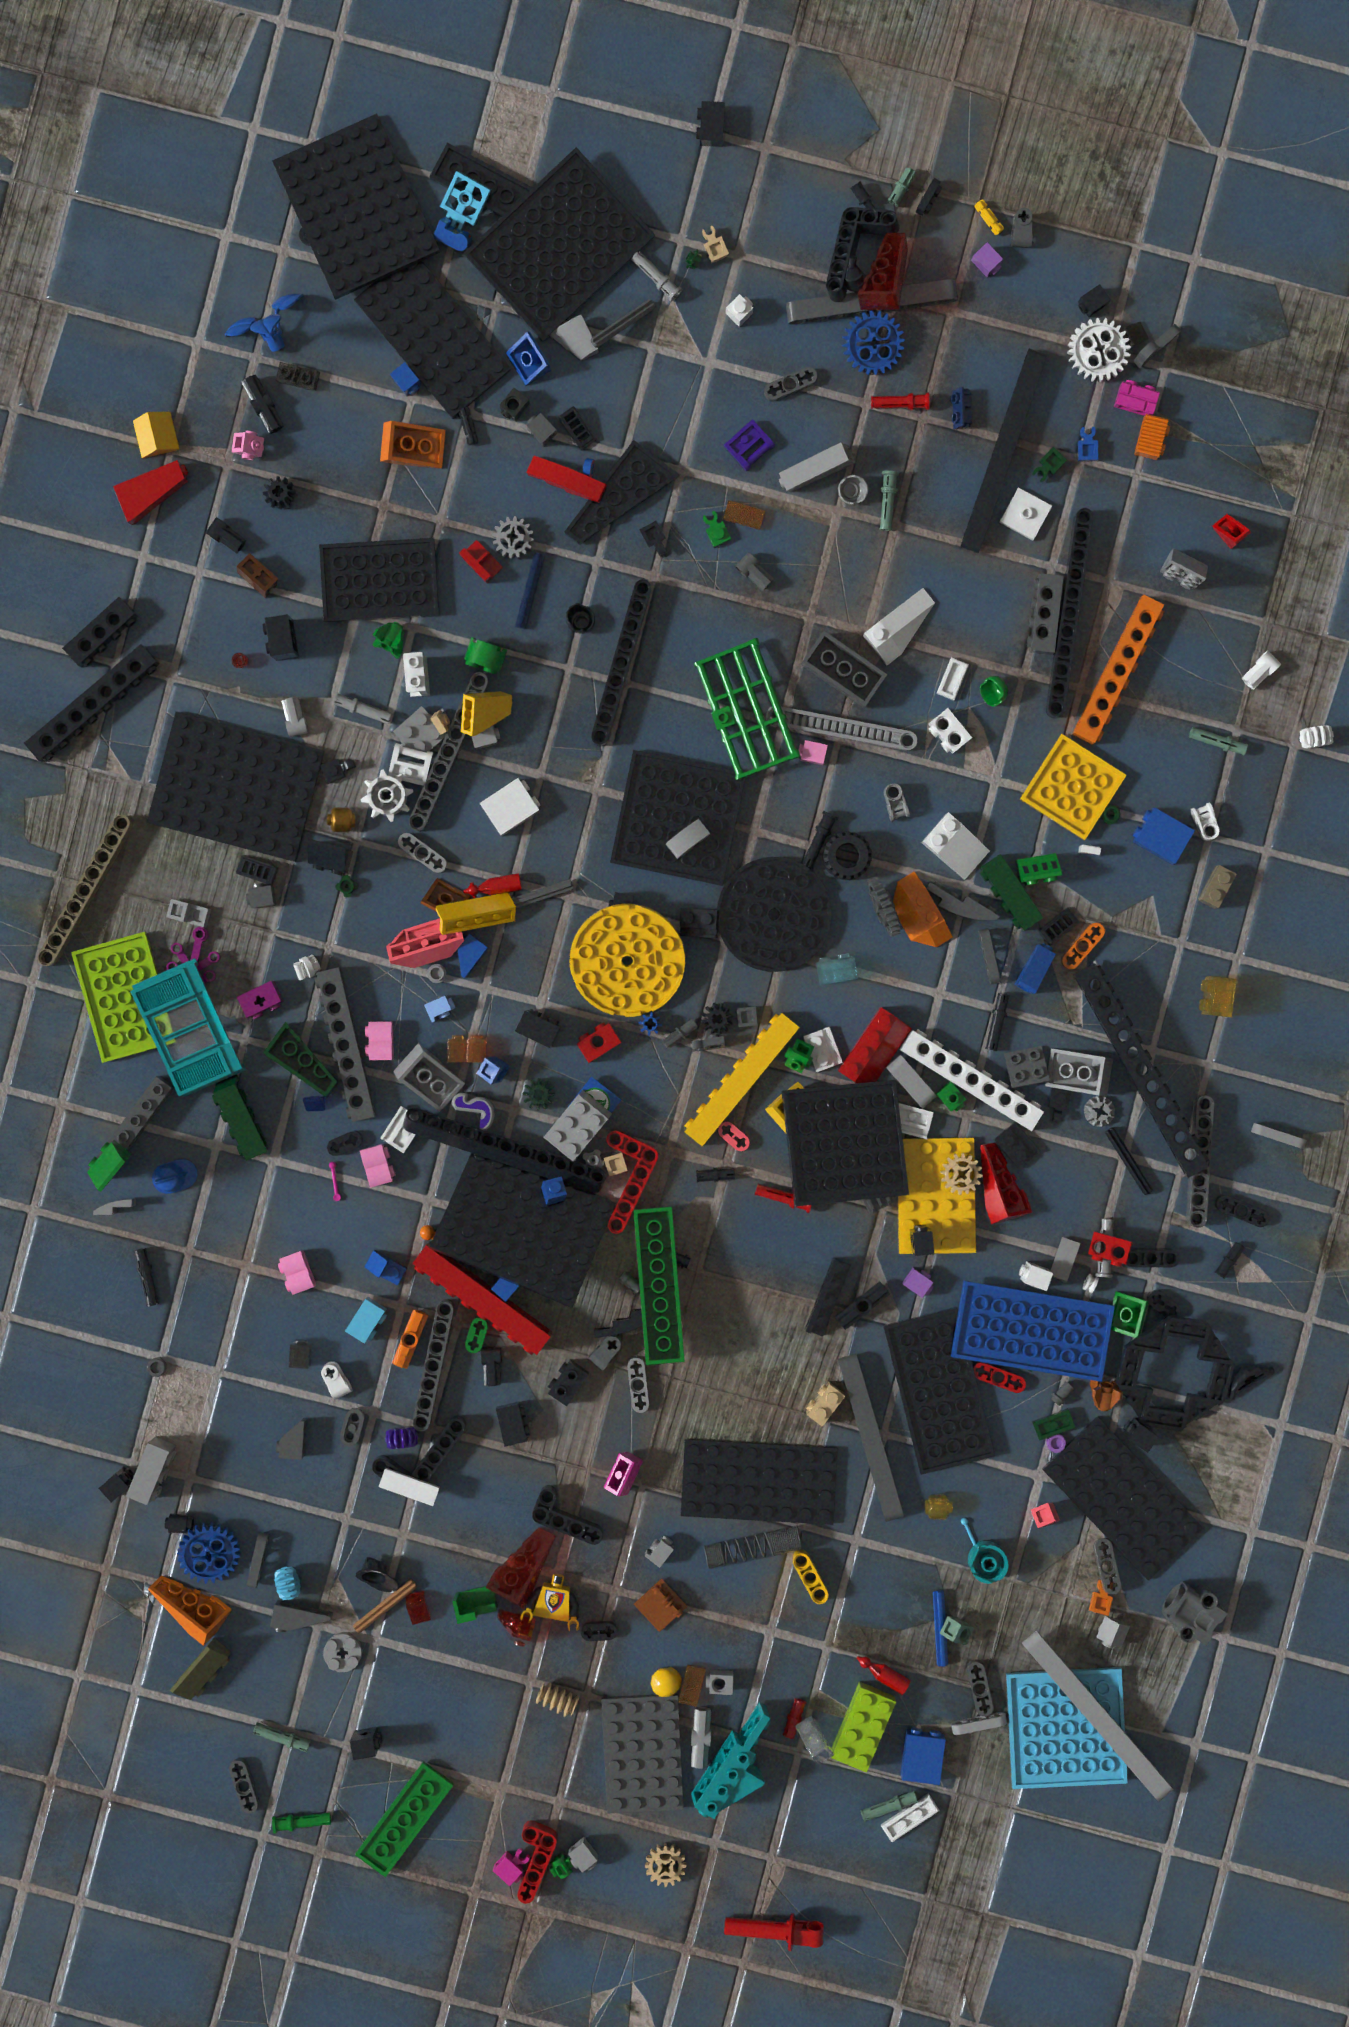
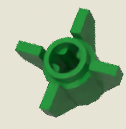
M389 622L377 628L373 633V636L376 638L373 646L375 648L382 647L384 650L389 651L396 659H399L402 654L403 636L405 635L403 626L397 622Z

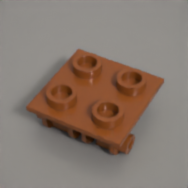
M662 1578L634 1603L637 1609L659 1632L673 1619L680 1617L683 1614V1610L688 1607Z

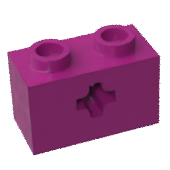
M269 981L237 997L246 1018L252 1017L253 1020L263 1016V1011L267 1009L273 1011L281 1007L280 1003L284 1002L275 981ZM259 996L260 998H265L263 1005L257 1003L260 1000Z

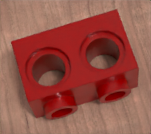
M1094 1232L1088 1254L1092 1255L1093 1260L1103 1262V1259L1111 1261V1265L1122 1267V1264L1127 1265L1133 1242ZM1099 1242H1103L1106 1245L1103 1253H1098L1095 1250V1246ZM1118 1247L1123 1248L1125 1251L1122 1258H1116L1114 1255V1251Z

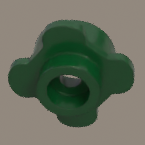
M698 249L693 252L690 251L686 257L687 269L689 267L695 269L702 258V255L698 253Z
M344 875L342 880L335 885L337 891H341L344 897L349 898L351 893L358 889V883L353 882L349 875Z

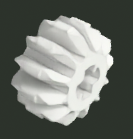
M1329 725L1305 728L1300 731V742L1303 748L1321 747L1333 743L1334 735Z

